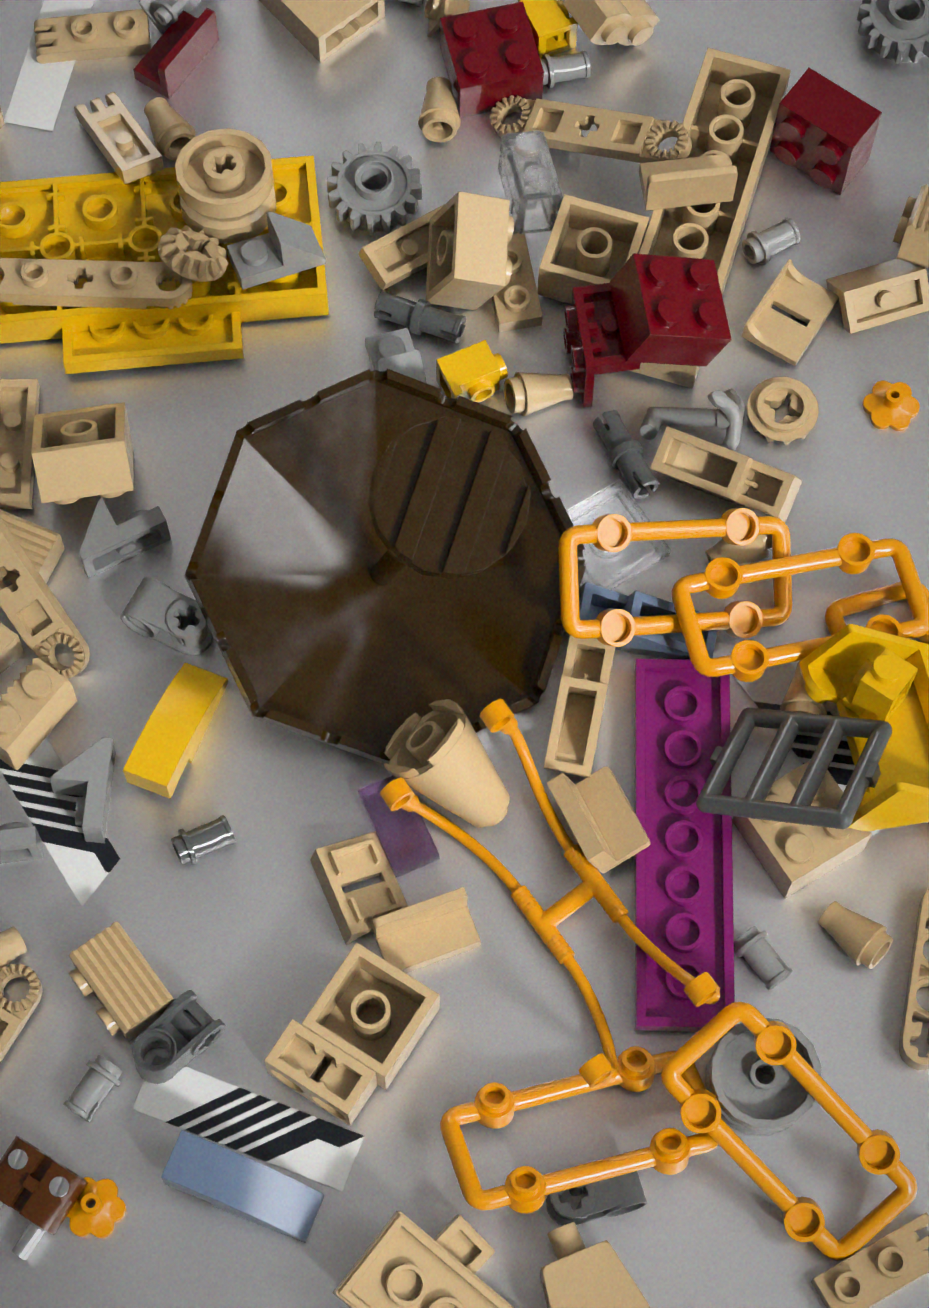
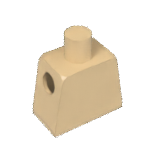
M575 1222L558 1227L547 1234L558 1259L541 1267L540 1279L547 1308H650L643 1294L607 1240L586 1248Z

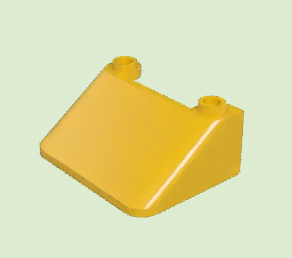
M848 624L799 662L805 681V690L813 701L820 704L826 701L836 703L841 717L864 719L842 705L841 702L853 687L854 683L852 681L867 659L874 662L887 648L918 668L906 698L887 721L892 726V734L878 763L881 772L875 788H867L854 819L848 828L868 832L929 822V644L855 624ZM846 736L852 759L856 766L868 738Z

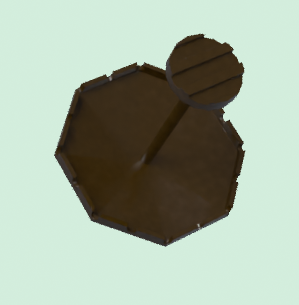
M368 369L318 391L316 395L305 401L297 400L249 421L246 426L236 431L184 576L252 717L373 761L389 764L390 759L385 755V750L396 730L415 712L421 718L432 712L433 709L428 705L432 702L445 699L456 702L464 710L476 733L487 728L479 715L487 705L495 700L503 699L514 715L539 702L541 695L546 690L563 639L561 637L563 626L560 611L558 544L563 532L574 525L560 497L555 498L550 490L549 482L551 478L527 429L522 430L517 423L511 420L513 416L458 396L456 399L446 397L440 393V388L390 369L385 371H370ZM583 544L577 545L579 587L586 566H584L583 550L585 547Z

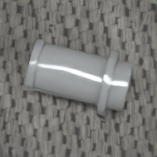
M586 51L557 57H550L549 54H544L542 59H540L544 70L543 85H546L548 88H553L557 82L580 78L586 79L591 76L590 60Z
M788 218L760 233L752 231L748 233L747 239L742 242L744 255L751 264L760 263L764 265L770 261V257L792 245L799 244L801 241L800 232L795 222Z
M753 926L734 941V947L738 950L735 955L737 958L743 956L769 991L787 978L793 970L785 964L765 939L768 936L767 932L762 931L760 933L756 926Z
M98 1055L94 1062L88 1061L86 1065L89 1067V1070L69 1099L63 1104L88 1122L91 1121L93 1114L113 1085L119 1087L121 1082L118 1078L123 1073L120 1068Z

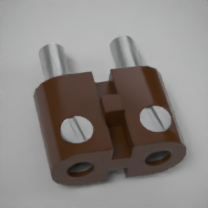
M19 1136L15 1137L0 1160V1210L6 1204L30 1221L12 1249L14 1254L27 1260L44 1232H49L52 1235L56 1234L89 1182Z

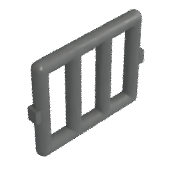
M751 707L745 708L741 711L724 747L716 746L710 758L712 770L696 800V806L704 813L846 829L851 825L867 788H875L881 772L878 763L891 737L892 726L887 721ZM754 727L778 729L745 798L721 795ZM798 732L822 734L791 802L767 801L766 798ZM842 737L868 738L836 809L811 806Z

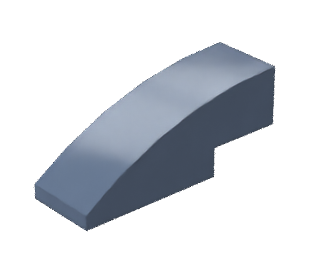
M588 582L579 587L580 620L596 619L600 612L609 608L623 609L629 612L632 617L676 614L672 602L636 590L627 596ZM718 630L701 631L710 658H713ZM565 631L564 635L570 637V635ZM682 633L633 636L628 644L615 648L651 657L690 660Z
M183 1130L179 1134L161 1176L165 1185L212 1203L213 1207L304 1243L307 1241L324 1199L323 1193L293 1178Z

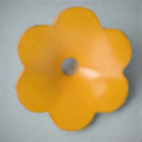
M884 380L874 384L872 393L864 397L862 404L864 411L871 415L870 420L875 428L886 429L891 427L896 431L908 428L910 419L918 414L920 408L919 402L911 396V388L906 383L897 382L891 384Z
M84 1177L83 1179L89 1183L67 1215L70 1218V1230L79 1237L92 1234L97 1238H106L112 1234L114 1222L121 1220L125 1216L126 1205L118 1197V1187L113 1180L102 1179L96 1182L90 1177ZM91 1201L96 1202L94 1207L88 1208V1204Z

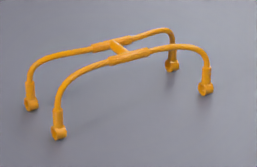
M498 699L487 705L479 716L490 732L494 733L500 730L503 734L510 736L538 805L554 836L565 851L564 857L582 880L579 885L544 911L525 885L521 886L510 871L483 845L450 820L420 802L418 796L414 794L404 778L400 777L388 783L380 791V796L391 811L402 808L408 812H415L451 835L481 859L511 891L510 896L517 907L522 911L544 944L547 945V948L560 965L564 964L571 974L593 1018L603 1053L594 1056L583 1064L578 1070L590 1088H594L601 1083L611 1084L617 1077L618 1064L610 1029L589 981L574 959L575 952L556 927L558 924L594 897L613 923L618 922L626 934L650 958L685 985L683 990L695 1007H699L704 1003L709 1005L715 1004L720 998V987L708 972H704L695 978L654 945L627 916L628 910L597 868L587 860L580 845H574L566 833L547 796L528 746L518 728L517 720L514 718V713L503 699Z

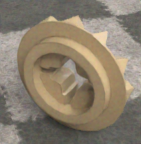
M186 225L181 230L170 227L166 235L161 236L158 244L159 256L168 268L180 276L195 281L207 282L217 280L225 273L228 266V261L226 260L228 251L218 246L217 238H209L204 235L203 230L195 232Z
M773 377L759 383L752 390L747 402L746 417H749L753 432L758 431L764 435L768 443L773 440L783 441L787 446L793 440L805 439L807 434L816 425L819 408L814 393L804 383L789 377ZM786 399H789L788 413L791 416L786 415L779 423L775 422L776 411L774 409H778L781 404H784Z

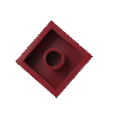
M523 1L440 18V50L448 78L452 83V92L460 118L491 112L493 107L496 108L498 101L501 103L503 101L502 98L506 97L509 99L511 95H514V97L518 95L521 98L530 100L542 99L544 70Z
M808 68L779 103L769 151L775 154L785 165L794 166L809 175L820 187L829 188L841 195L870 158L882 112L813 69Z
M633 253L610 281L626 362L707 366L732 340L715 261L712 259Z

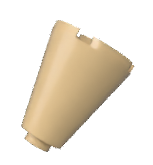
M450 699L437 700L428 704L433 709L432 712L422 718L415 712L407 718L396 730L386 746L385 755L390 761L389 764L384 763L385 769L396 779L404 778L412 789L474 827L494 826L502 821L508 812L510 795L464 710Z

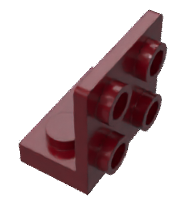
M610 283L573 287L572 305L564 306L566 328H563L564 346L566 354H571L573 367H570V377L573 383V394L581 393L583 408L592 407L594 378L596 374L640 369L641 363L626 362Z

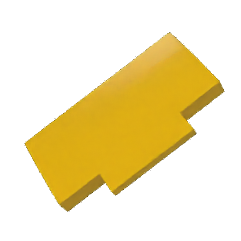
M314 155L271 159L277 207L275 213L310 225L323 251ZM175 167L164 168L127 184L123 183L116 172L0 182V258L163 262L158 253V244L161 236L166 235L170 227L181 230L185 225L187 226L182 217ZM268 226L257 236L269 233ZM218 243V246L223 247L224 249L227 250V245H231V244H234V243H229V244H221V243ZM227 253L226 260L228 261V266L225 273L214 281L202 282L192 280L193 292L191 293V299L188 298V302L186 304L182 303L179 308L173 306V309L168 307L164 309L159 306H147L146 309L31 306L1 302L0 344L63 338V364L66 374L244 359L241 323L329 315L325 266L314 267L242 290ZM81 278L78 284L74 286L76 289H81L84 283L88 281L85 278ZM168 278L167 282L162 281L159 289L174 291L181 284L179 280L176 282L172 278V281H169Z

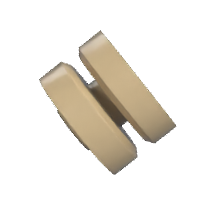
M230 128L209 130L192 138L180 150L175 163L182 217L187 226L195 232L203 230L204 235L209 238H217L218 243L221 244L237 243L259 235L268 226L266 213H275L277 207L271 154L261 140L248 132Z

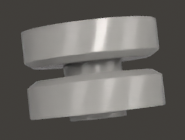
M766 1018L768 1021L783 1022L791 1029L796 1039V1051L821 1076V1064L814 1045L798 1028L780 1019ZM740 1023L729 1031L715 1047L706 1066L705 1088L716 1096L721 1108V1119L728 1126L746 1135L769 1136L788 1129L812 1107L815 1099L782 1065H770L761 1060L755 1049V1036L743 1023ZM757 1068L763 1069V1075H771L772 1081L769 1084H762L756 1079L755 1072Z

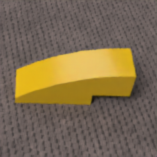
M186 662L183 664L149 717L124 766L123 772L127 783L171 799L187 762L192 763L228 684V678Z

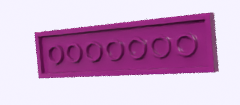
M636 659L635 814L651 842L647 848L635 854V925L664 954L695 978L704 972H708L720 987V998L715 1004L709 1005L704 1003L699 1007H695L683 990L685 985L658 965L635 943V1030L698 1032L724 1007L735 1002L732 816L704 813L696 806V800L712 770L710 758L716 746L724 747L731 733L730 674L719 677H707L695 670L691 660ZM731 775L721 795L731 796Z

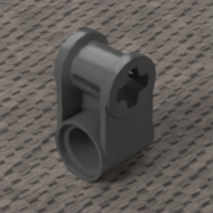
M188 990L176 998L163 1014L139 1034L134 1041L132 1052L135 1066L140 1077L148 1083L160 1084L172 1079L194 1057L208 1049L225 1030L226 1025L222 1020H214L196 1002L198 996L192 990ZM161 1047L169 1051V1057L160 1065H148L143 1061L146 1052L152 1048Z
M635 1171L569 1189L571 1196L580 1195L581 1197L574 1210H572L569 1202H560L564 1191L549 1194L546 1199V1210L550 1218L557 1224L566 1225L575 1222L578 1225L602 1217H613L632 1212L645 1206L647 1201L638 1173Z

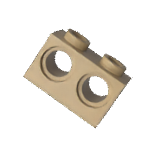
M293 1019L264 1060L268 1074L348 1126L352 1125L377 1087L375 1071Z

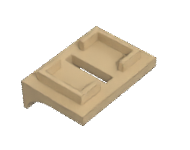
M789 259L746 322L741 337L796 366L838 302L839 296L806 278L794 267L792 260ZM774 305L806 322L808 325L805 327L771 307Z
M376 831L315 849L310 861L346 945L372 932L373 919L408 907ZM377 876L381 880L379 883L344 893L342 890L344 886Z

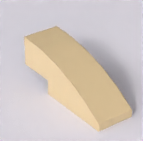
M668 426L650 469L742 507L766 516L778 517L785 523L802 483V480L793 474Z
M570 635L544 769L584 777L591 776L616 647L604 645L597 638L579 639Z

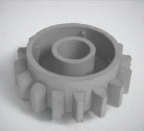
M929 0L862 1L857 16V21L860 22L858 34L866 36V47L868 49L873 48L879 54V58H887L895 61L897 64L908 61L918 63L919 58L925 55L929 57Z
M376 142L374 149L367 151L365 145L360 143L358 144V154L353 155L345 150L342 152L343 164L332 163V176L327 177L329 207L336 208L337 220L339 222L346 220L350 223L352 231L355 232L357 229L367 231L368 235L382 231L389 234L391 229L397 225L404 226L407 224L408 214L416 215L418 212V200H422L419 168H412V157L410 155L399 159L397 146L394 145L388 152L382 151L381 142Z

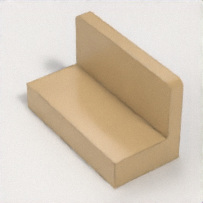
M727 154L640 163L639 177L645 211L733 201L738 178L737 167L729 165Z
M900 259L890 260L826 280L827 289L839 296L844 330L850 334L929 311V283L926 268Z
M605 766L591 774L590 777H586L577 784H574L564 773L547 782L585 857L601 873L608 872L650 845V839L609 767Z
M462 887L373 919V934L382 959L401 971L408 973L480 947L481 940L467 906L468 896L465 888Z

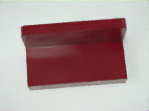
M206 8L199 18H196L183 10L178 16V20L171 24L133 69L135 79L170 99L219 41L216 13Z

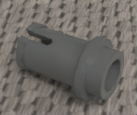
M224 815L187 832L182 828L178 830V836L171 838L176 855L182 865L188 862L195 865L197 864V858L229 844L236 843L231 827Z

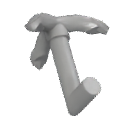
M731 388L724 392L720 390L713 391L707 395L709 401L718 409L649 407L640 427V435L644 439L652 440L657 436L661 425L717 426L718 429H726L725 439L720 446L735 451L741 439L745 405L736 391Z

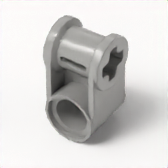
M143 578L120 615L122 622L134 632L144 637L155 639L186 655H198L206 651L213 640L212 632L197 601L171 589L154 578Z

